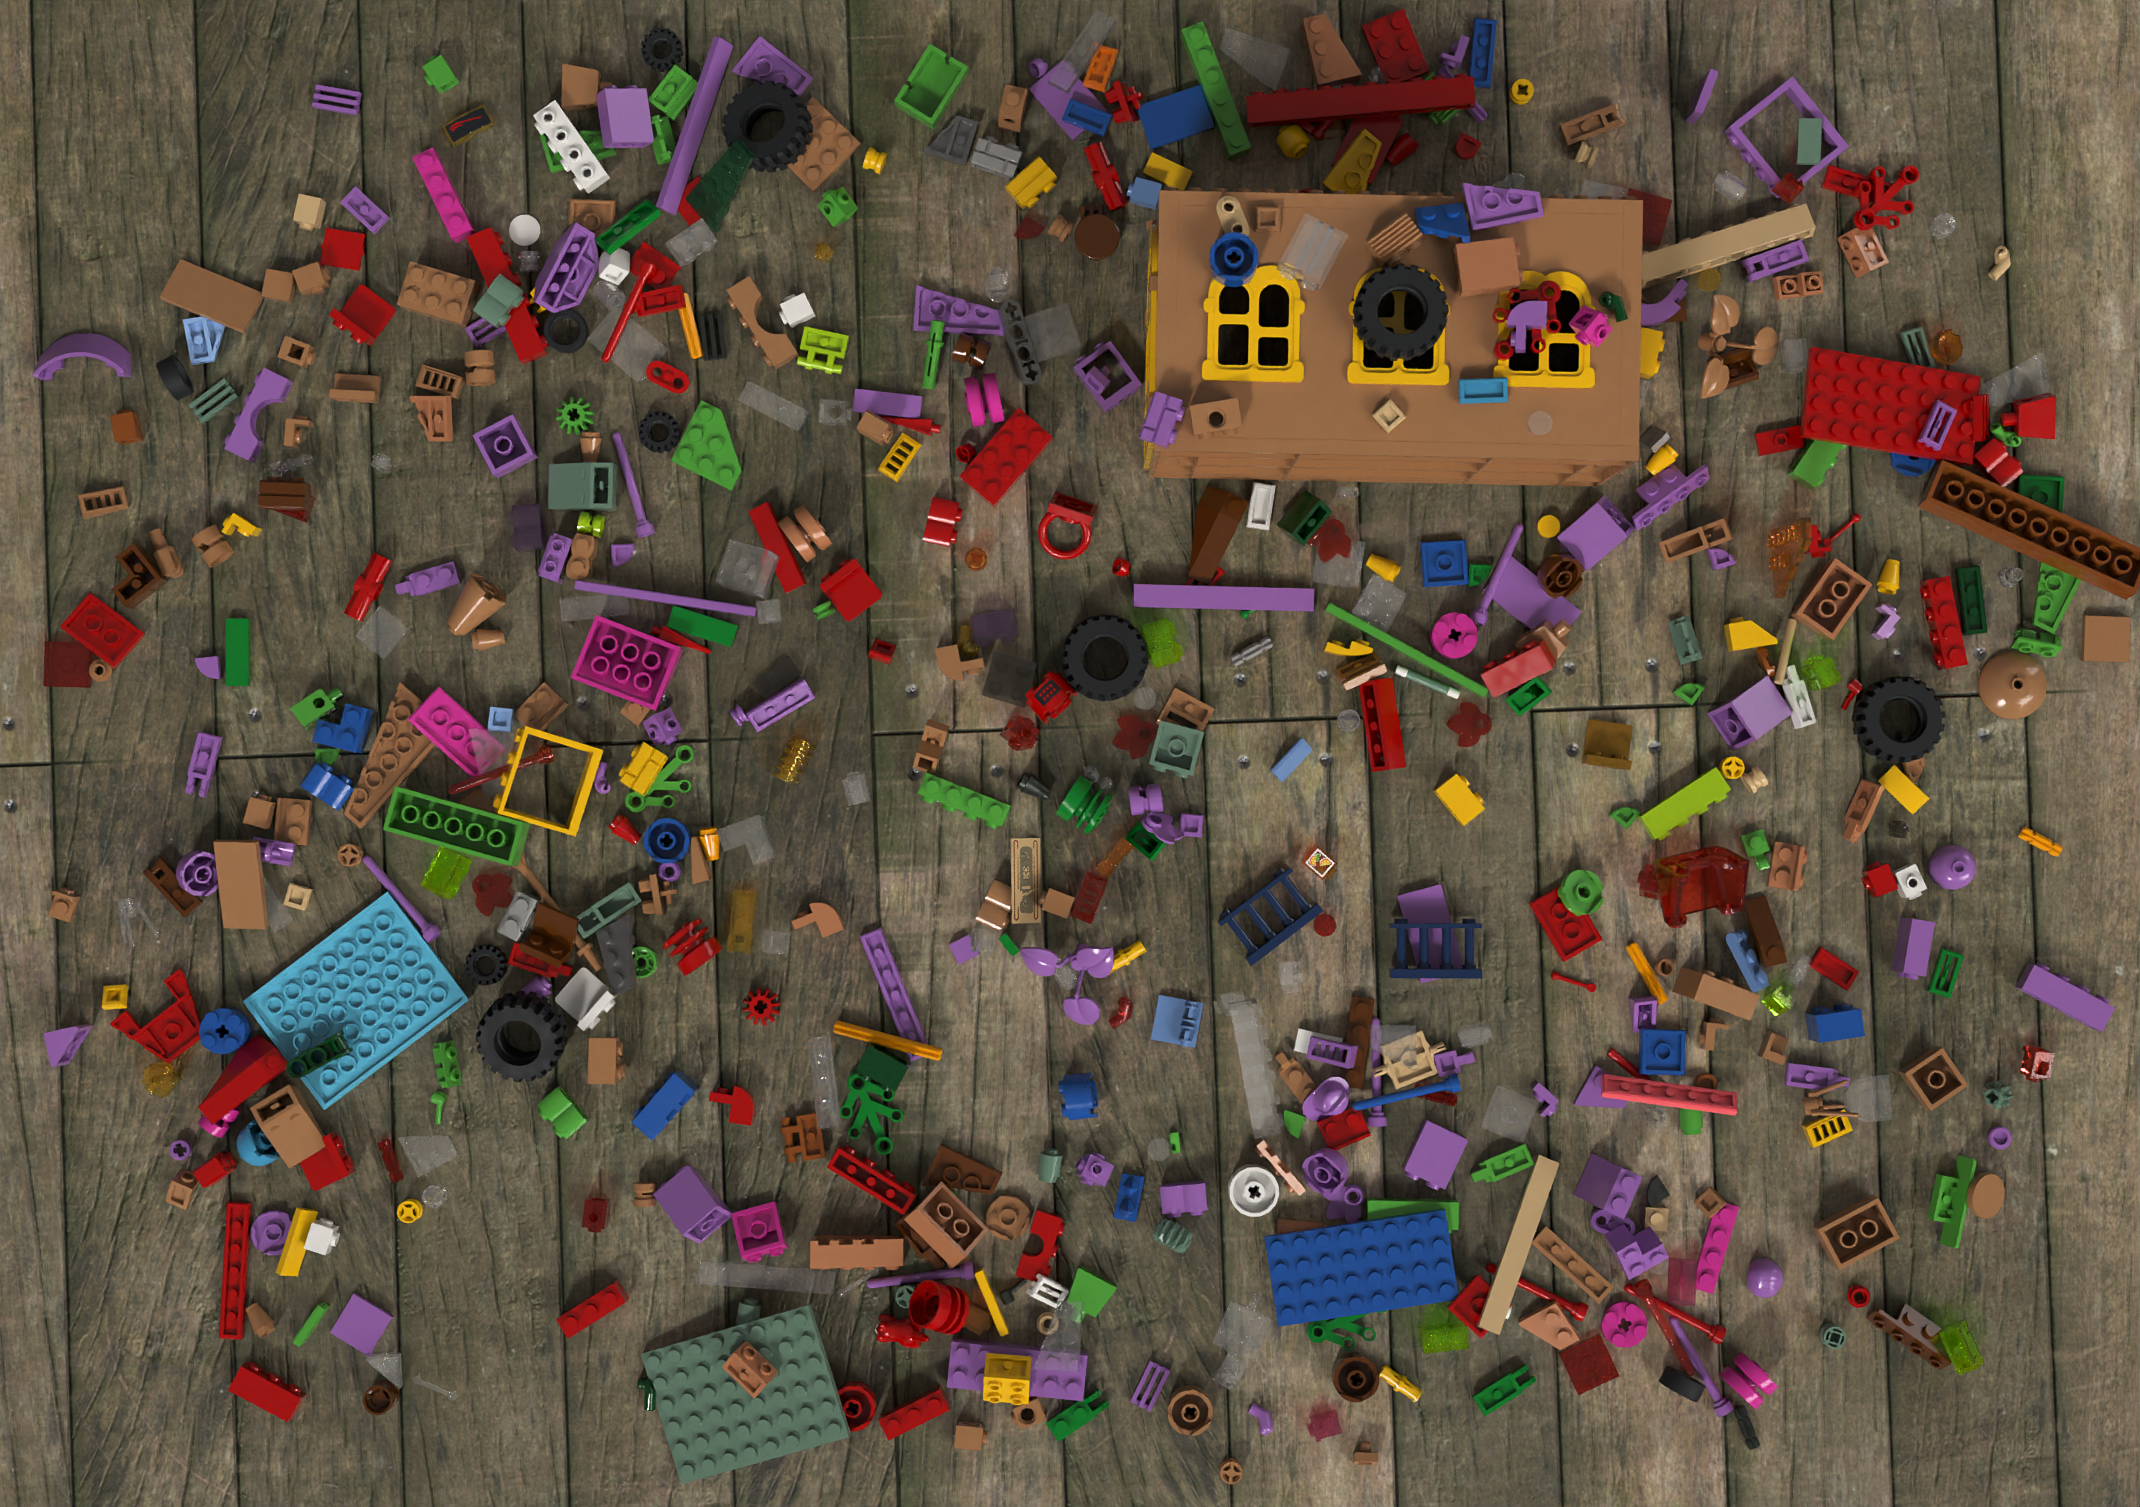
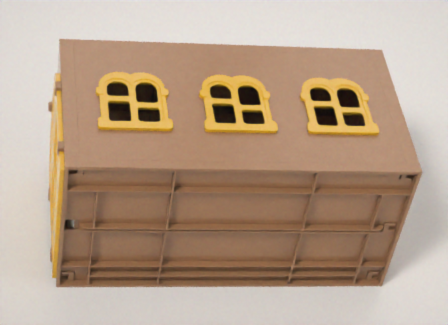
M1165 187L1164 190H1159L1156 220L1147 221L1145 226L1147 230H1150L1147 310L1145 311L1144 325L1146 326L1144 420L1155 391L1181 399L1184 403L1182 407H1185L1186 411L1183 420L1177 421L1174 430H1177L1178 434L1175 443L1169 444L1168 449L1144 441L1143 469L1149 470V478L1599 487L1639 461L1643 200H1636L1634 196H1624L1622 200H1612V196H1598V199H1588L1586 195L1573 196V199H1564V195H1550L1549 198H1541L1544 212L1542 218L1472 232L1463 193L1443 196L1441 192L1429 193V196H1419V192H1406L1405 195H1395L1393 191H1383L1381 195H1371L1370 191H1357V194H1347V191L1335 190L1333 194H1323L1322 190H1309V193H1299V190L1287 189L1284 190V193H1275L1274 189H1261L1260 192H1251V189L1239 188L1236 189V192H1227L1226 188H1213L1212 191H1203L1199 187L1188 188V191H1178L1179 188ZM1224 196H1232L1239 201L1249 225L1248 237L1256 245L1259 254L1255 275L1249 283L1242 285L1249 295V312L1245 315L1220 313L1219 296L1225 285L1214 279L1209 267L1211 247L1215 241L1225 235L1216 213L1217 203ZM1463 202L1470 232V242L1514 237V242L1519 245L1520 258L1517 259L1518 268H1522L1523 282L1520 283L1519 290H1535L1544 281H1554L1559 285L1561 291H1571L1576 295L1579 300L1580 309L1585 305L1595 311L1599 310L1604 313L1608 318L1607 323L1611 326L1612 330L1599 347L1596 348L1590 344L1585 346L1575 338L1576 333L1549 334L1546 329H1541L1542 339L1546 342V348L1543 352L1539 353L1538 370H1510L1509 359L1506 361L1496 359L1493 354V348L1499 341L1506 340L1510 331L1515 328H1507V320L1498 324L1492 319V314L1497 308L1510 310V303L1507 300V295L1510 291L1459 297L1453 249L1456 244L1464 243L1462 238L1449 235L1448 239L1435 234L1422 233L1423 235L1419 240L1421 244L1410 253L1406 250L1400 254L1401 259L1391 267H1395L1397 264H1404L1405 267H1410L1411 264L1418 266L1419 271L1424 272L1426 270L1431 273L1430 277L1433 280L1437 279L1441 284L1439 288L1441 291H1445L1447 296L1445 302L1449 310L1446 318L1448 320L1441 336L1434 345L1433 367L1431 369H1407L1403 365V359L1393 361L1391 368H1367L1363 364L1364 341L1363 339L1360 340L1357 336L1358 330L1354 327L1353 307L1364 282L1374 272H1379L1382 268L1364 244L1367 239L1404 212L1416 224L1414 208ZM1226 204L1224 209L1229 212L1233 210V207L1230 204ZM1256 206L1280 207V232H1255ZM1236 226L1233 228V232L1241 233L1242 229ZM1231 256V263L1235 264L1237 261L1236 256ZM1268 285H1280L1288 293L1289 324L1287 327H1261L1259 325V297L1261 291ZM1547 288L1545 289V294L1551 297L1553 296V291ZM1391 292L1394 297V315L1390 318L1378 317L1381 324L1385 328H1392L1395 334L1405 335L1415 331L1407 330L1404 327V301L1407 292ZM1603 292H1611L1620 296L1623 300L1628 319L1616 322L1614 312L1600 305L1599 296ZM1497 312L1496 318L1502 320L1504 319V314ZM1238 324L1248 326V363L1246 365L1219 364L1218 330L1220 325ZM1261 337L1286 338L1288 340V364L1285 366L1260 365L1258 363V340ZM1539 342V350H1541L1542 343ZM1551 343H1574L1579 346V368L1576 372H1553L1549 369V345ZM1501 346V353L1507 354L1508 348L1506 346ZM1508 378V402L1458 403V379ZM1238 398L1242 427L1237 429L1238 433L1223 435V431L1214 432V437L1199 439V435L1193 436L1188 408L1190 405ZM1391 399L1406 418L1387 434L1372 415ZM1219 413L1210 414L1209 422L1213 426L1222 424L1223 419Z

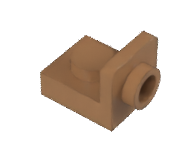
M293 415V419L286 418L284 446L298 449V443L302 441V430H299L300 427L313 428V423L307 420L306 416Z
M61 887L60 890H53L51 895H54V899L48 916L72 923L80 896L74 895V890Z
M181 1169L171 1180L165 1202L187 1210L190 1206L194 1190L199 1184V1181L192 1172Z

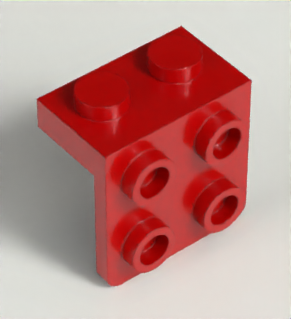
M359 285L342 309L338 311L334 308L329 316L334 319L332 324L340 330L344 331L346 328L352 332L350 337L360 345L365 342L371 346L396 314V309L365 285Z
M848 558L839 565L840 570L834 574L832 572L826 574L821 579L822 583L819 585L848 622L855 619L882 597L881 591L855 558L853 560Z
M336 1131L322 1137L325 1148L300 1162L306 1178L314 1191L355 1172L354 1163L351 1157L347 1155L344 1149V1142Z

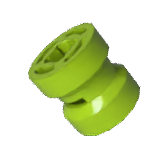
M581 512L577 532L584 535L590 533L594 537L601 538L604 530L605 516L598 514L591 516L588 512Z

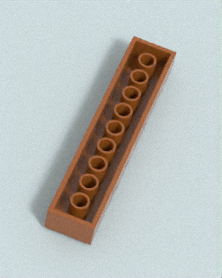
M1944 460L1933 468L1919 502V508L2125 600L2137 593L2140 585L2139 547Z

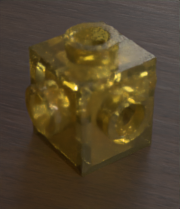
M166 1062L151 1063L143 1072L145 1076L141 1082L150 1094H157L159 1097L165 1098L172 1093L182 1078L174 1072L175 1068Z

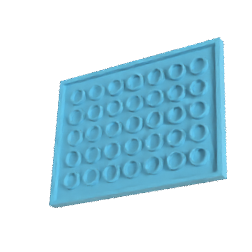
M386 892L250 995L243 1003L288 1062L343 1030V1036L347 1044L354 1051L300 1078L322 1108L326 1110L471 999L429 943L422 937V934L392 894ZM319 1050L315 1053V1059L318 1062H322L324 1059L323 1053ZM299 1061L295 1064V1070L298 1073H302L304 1070L303 1064Z

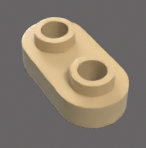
M1232 196L1222 197L1217 203L1216 213L1224 234L1233 232V228L1238 226L1242 229L1241 233L1248 237L1249 225L1239 201ZM1230 204L1233 210L1228 212L1224 209V206Z

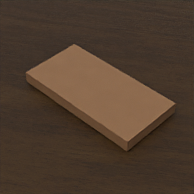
M180 259L160 295L163 301L245 334L263 300L262 292Z
M215 840L213 844L223 928L267 929L269 923L259 840Z

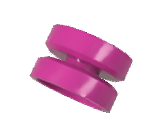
M995 372L983 375L984 389H980L978 379L975 376L964 378L966 387L965 399L968 414L971 413L973 427L985 425L984 411L989 410L990 420L993 423L1004 421Z
M1740 1352L1733 1361L1741 1373L1738 1374L1732 1367L1726 1366L1719 1375L1756 1410L1764 1401L1763 1397L1755 1389L1758 1387L1766 1395H1771L1778 1386L1754 1360L1751 1361L1743 1352Z

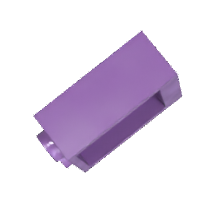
M1104 341L1093 348L1094 353L1088 357L1086 354L1075 361L1076 366H1074V372L1105 414L1142 388L1141 382L1111 341L1106 344ZM1110 351L1131 382L1104 400L1101 395L1099 396L1083 381L1086 376L1083 369Z

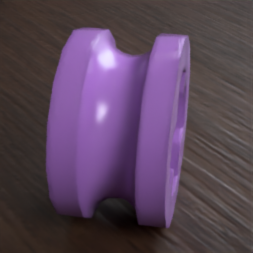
M737 704L735 705L736 708L734 710L730 709L729 712L741 727L743 721L748 722L749 719L740 705Z
M179 1139L170 1146V1154L176 1160H184L192 1153V1145L185 1139ZM179 1143L187 1149V1151L183 1152L184 1156H181L180 1152H176Z

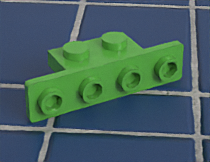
M1958 1155L1953 1177L1936 1174L1927 1219L1944 1222L1940 1244L1959 1248L1968 1206L1967 1191L1974 1177L1976 1159Z

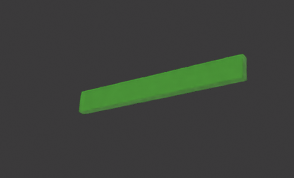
M1329 603L1324 611L1474 694L1482 698L1486 696L1488 688L1335 604Z

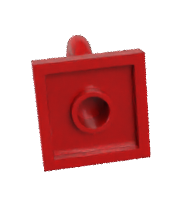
M1055 492L1049 503L1048 513L1043 516L1038 526V539L1042 548L1049 555L1058 559L1067 560L1080 556L1090 544V525L1098 506ZM1056 517L1068 523L1080 524L1083 534L1082 540L1074 549L1067 551L1059 550L1049 542L1047 527Z

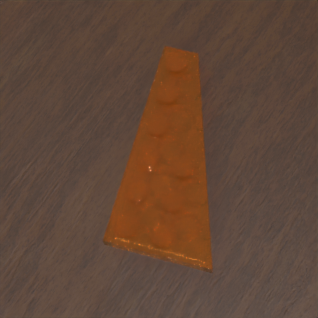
M1811 517L1800 518L1771 530L1770 535H1768V547L1772 550V557L1769 558L1770 571H1773L1775 598H1784V590H1788L1789 581L1793 580L1799 568V563L1797 562H1802L1803 552H1807L1812 542Z

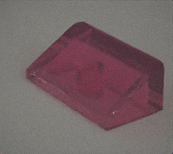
M1669 1257L1667 1303L1679 1306L1695 1305L1696 1260Z

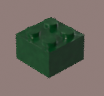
M870 1043L855 1070L859 1071L858 1076L867 1081L874 1079L879 1082L878 1086L887 1092L894 1090L896 1092L911 1064L878 1045Z

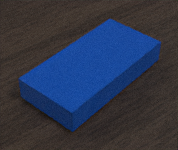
M1070 98L1062 121L1104 137L1112 114Z

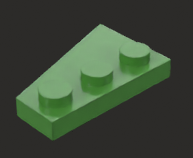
M577 131L597 160L617 155L615 148L603 147L601 131ZM545 133L543 135L540 134L550 172L556 173L565 170L560 163V160L563 159L560 153L556 152L554 154L546 143L550 140Z

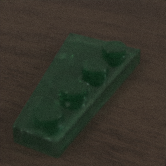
M741 139L736 140L685 198L714 233L720 230L721 222L729 212L731 201L736 197L739 191L738 187L741 181L744 180L755 157Z

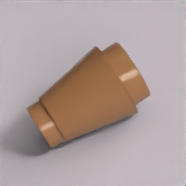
M584 431L582 432V437H579L583 463L597 462L602 441L600 432Z
M477 629V631L471 632L473 650L479 649L481 651L505 644L503 630Z
M254 1303L246 1308L254 1334H258L259 1338L267 1336L276 1329L274 1326L275 1321L258 1303Z

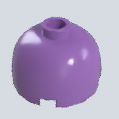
M1945 845L1938 848L1933 856L1930 857L1928 872L1933 882L1944 889L1957 890L1967 886L1973 880L1976 873V862L1973 855L1967 849L1958 845Z
M202 850L191 851L179 861L176 869V879L179 885L189 894L208 896L219 888L214 854Z
M1331 1148L1316 1150L1305 1159L1302 1165V1169L1304 1168L1305 1172L1303 1176L1305 1182L1311 1189L1320 1194L1326 1192L1330 1193L1329 1195H1333L1344 1186L1349 1174V1166L1344 1156Z

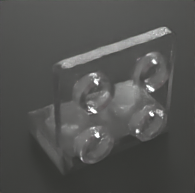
M1320 537L1318 539L1312 582L1357 589L1359 587L1366 542L1356 541L1353 543Z

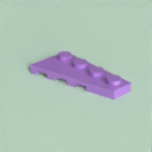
M916 285L914 331L930 332L931 319L945 321L943 333L1004 336V329L998 310Z

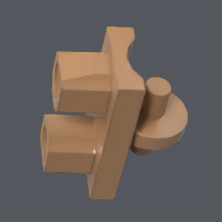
M658 874L649 875V878L638 881L640 893L652 891L653 900L642 902L643 913L666 914L663 896H665L666 904H672L671 894H677V889L670 890V884L667 881L662 882L664 889L662 891Z

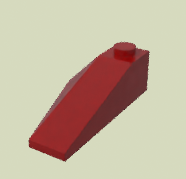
M259 1034L239 1048L198 1109L211 1125H214L286 1071L288 1062L271 1043Z

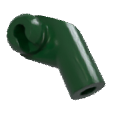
M1603 292L1599 296L1600 305L1614 312L1616 322L1628 319L1623 300L1620 296L1611 292Z
M640 1377L637 1382V1388L645 1390L644 1410L654 1411L656 1405L654 1386L648 1377Z

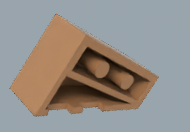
M1681 967L1672 992L1751 1021L1760 995L1752 993L1749 986L1740 983L1739 987L1733 985L1734 980L1721 976L1720 980L1714 978L1715 973L1702 969L1700 973Z

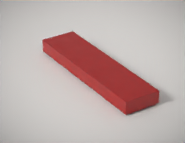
M766 502L748 511L784 592L789 593L807 584L788 540L777 523L779 521L771 503Z

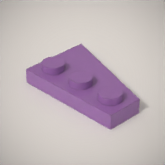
M761 36L757 38L732 70L734 74L756 82L761 81L762 84H765L766 80L774 81L775 84L778 82L783 83L788 88H791L799 97L813 81L812 76Z

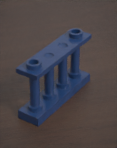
M1284 867L1280 868L1273 874L1275 878L1234 910L1228 908L1219 915L1221 918L1218 921L1219 925L1222 926L1227 922L1248 950V956L1245 959L1251 966L1324 911L1318 903L1315 905L1308 903L1288 877L1293 872L1291 867L1287 869ZM1280 881L1301 907L1302 915L1296 919L1293 916L1290 917L1270 891ZM1261 895L1264 896L1284 922L1282 925L1285 928L1278 933L1270 928L1252 904ZM1243 909L1247 911L1266 936L1264 938L1266 942L1260 947L1252 942L1234 918Z
M1394 919V923H1389V928H1396L1397 964H1394V968H1389V978L1482 979V969L1476 968V964H1474V928H1482V924L1476 923V919H1462V923H1408V919ZM1406 928H1419V964H1417V968H1408V964H1406ZM1428 928H1442V964H1440V968H1431V964H1428ZM1451 928H1465V964H1462V968H1453V964H1451Z

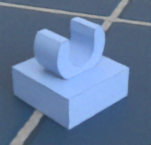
M490 707L488 729L512 732L514 709Z

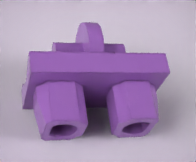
M259 837L253 838V840H259L261 861L292 866L295 843Z

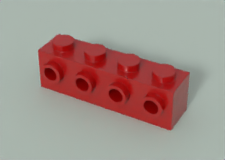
M1950 576L1920 582V595L1925 604L1924 614L1929 623V638L1934 647V661L1936 666H1938V670L1968 665Z
M1393 678L1370 680L1358 685L1372 772L1406 767Z
M840 1145L827 1168L904 1215L917 1195V1192L914 1191L915 1187L906 1181L901 1183L894 1179L896 1175L887 1169L881 1171L875 1167L877 1163L870 1158L865 1157L862 1159L857 1156V1151L848 1145H845V1147Z

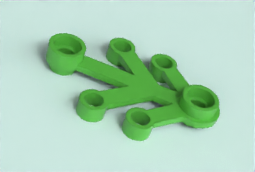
M688 745L679 746L675 753L676 757L660 771L645 797L634 790L626 795V807L632 812H641L646 806L673 808L676 800L672 795H665L663 798L648 796L654 790H679L682 793L691 791L692 783L689 780H665L682 763H689L694 759L695 753L692 747ZM684 750H688L690 753L686 759L682 757ZM683 782L689 784V788L685 791L681 788ZM634 797H639L641 800L637 806L633 804ZM668 797L672 799L670 806L665 805V799Z

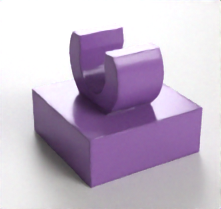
M1106 365L1100 371L1094 366L1088 371L1083 381L1100 396L1111 382L1108 377L1112 371Z

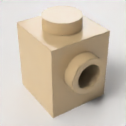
M299 194L293 220L299 224L301 229L312 231L313 228L320 229L326 202L321 198Z

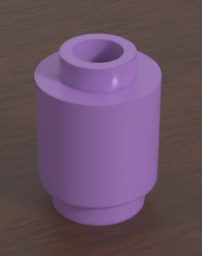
M536 976L521 991H525L526 995L531 991L537 993L539 998H542V996L547 997L552 993L550 989L552 984L545 976L541 978Z

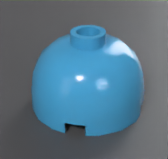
M252 1120L239 1132L236 1140L237 1151L240 1158L248 1164L265 1166L280 1157L256 1120Z

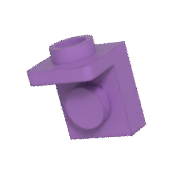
M1461 35L1459 42L1454 41L1450 54L1454 56L1441 52L1438 62L1448 69H1459L1470 37Z
M1535 1081L1530 1086L1534 1090L1532 1095L1540 1103L1546 1101V1104L1538 1113L1542 1117L1546 1115L1551 1116L1558 1108L1556 1104L1559 1100L1538 1081Z

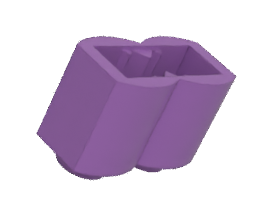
M1205 1181L1160 1185L1162 1214H1167L1168 1218L1180 1217L1183 1212H1190L1192 1216L1202 1215L1203 1211L1208 1210Z

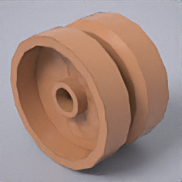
M802 504L794 510V516L799 521V525H796L788 516H785L777 523L808 563L816 557V551L810 544L812 541L823 551L832 545V542L824 533L826 530L814 514L811 515Z

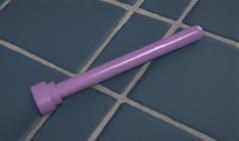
M615 432L612 436L638 520L635 530L638 538L646 537L655 533L654 526L646 519L622 436L619 432Z
M1520 523L1514 526L1479 607L1471 611L1469 618L1476 624L1485 626L1488 620V612L1486 611L1523 531V525Z
M369 855L363 857L364 864L420 926L423 933L422 937L427 943L437 938L442 933L441 929L436 924L433 925L427 922Z
M1373 1017L1371 1023L1372 1069L1381 1066L1379 1049L1380 1020L1377 1017ZM1372 1073V1098L1381 1096V1076L1374 1078V1073ZM1382 1105L1373 1107V1112L1370 1113L1371 1117H1368V1126H1387V1118L1384 1117V1112H1382Z
M964 1262L958 1268L869 1279L867 1287L878 1288L960 1276L961 1279L973 1280L975 1279L974 1262Z
M1671 1316L1668 1322L1713 1398V1405L1715 1406L1713 1409L1716 1415L1722 1417L1730 1413L1734 1409L1731 1402L1721 1396L1678 1319Z

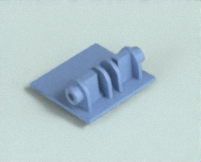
M1159 995L1151 1039L1195 1048L1203 1003Z

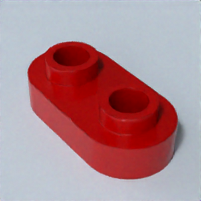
M653 361L647 366L646 375L651 382L677 394L683 393L688 389L689 378L684 372L662 361ZM656 367L662 370L660 376H655L653 373ZM675 378L682 379L683 383L681 386L677 387L674 385Z

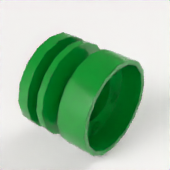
M1080 775L1055 815L1066 822L1076 815L1079 818L1075 827L1078 829L1081 823L1085 821L1088 824L1083 833L1088 835L1090 831L1098 826L1106 814L1113 795L1107 793L1104 800H1100L1098 797L1103 789L1099 788L1092 795L1089 792L1093 783Z

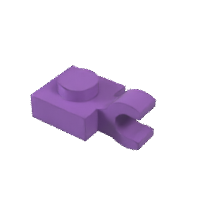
M1455 1049L1434 1055L1439 1077L1460 1073V1065L1475 1062L1472 1052L1457 1056Z

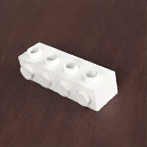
M556 100L533 115L537 121L534 123V126L541 135L545 133L550 140L546 143L554 154L556 152L560 153L563 158L560 160V163L567 172L571 170L576 177L572 180L580 191L584 188L589 194L610 179Z

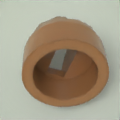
M1662 958L1655 963L1654 969L1658 975L1668 977L1673 974L1675 966L1670 959Z

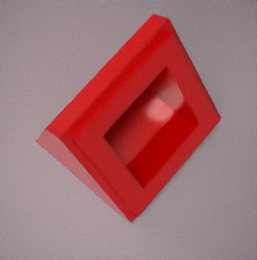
M875 638L869 651V658L890 665L897 646Z

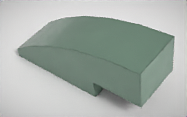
M630 882L576 916L579 919L577 931L583 940L642 901Z

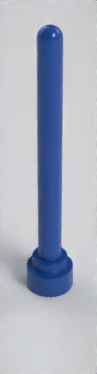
M1457 1073L1447 1075V1078H1443L1441 1082L1356 1101L1352 1107L1358 1111L1442 1090L1454 1093L1461 1091Z

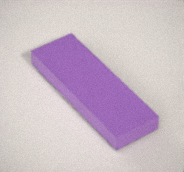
M855 389L853 412L865 413L866 410H869L876 415L920 419L923 397Z
M801 678L745 713L756 731L759 732L816 697L805 679Z

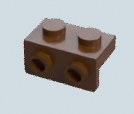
M1738 347L1731 352L1717 354L1723 359V365L1729 368V382L1726 389L1759 379V372L1751 357V349Z

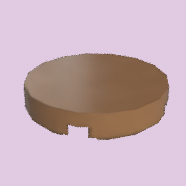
M1987 1172L1980 1173L1976 1176L1978 1177L1976 1181L1972 1180L1969 1185L1967 1205L1971 1208L1973 1215L1984 1219L1992 1218L2002 1207L2005 1198V1188L2002 1180L1997 1175Z
M1011 1194L1001 1195L994 1199L988 1206L985 1216L990 1232L997 1238L1006 1241L1022 1236L1028 1229L1031 1220L1030 1209L1025 1201Z

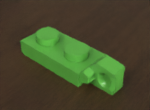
M1523 1143L1483 1160V1162L1478 1163L1480 1168L1469 1174L1474 1182L1485 1179L1486 1183L1495 1182L1534 1165L1526 1143Z

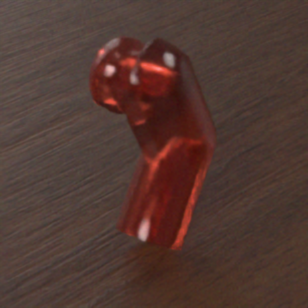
M1126 996L1119 998V1012L1108 1020L1113 1029H1116L1131 1018L1133 1003Z

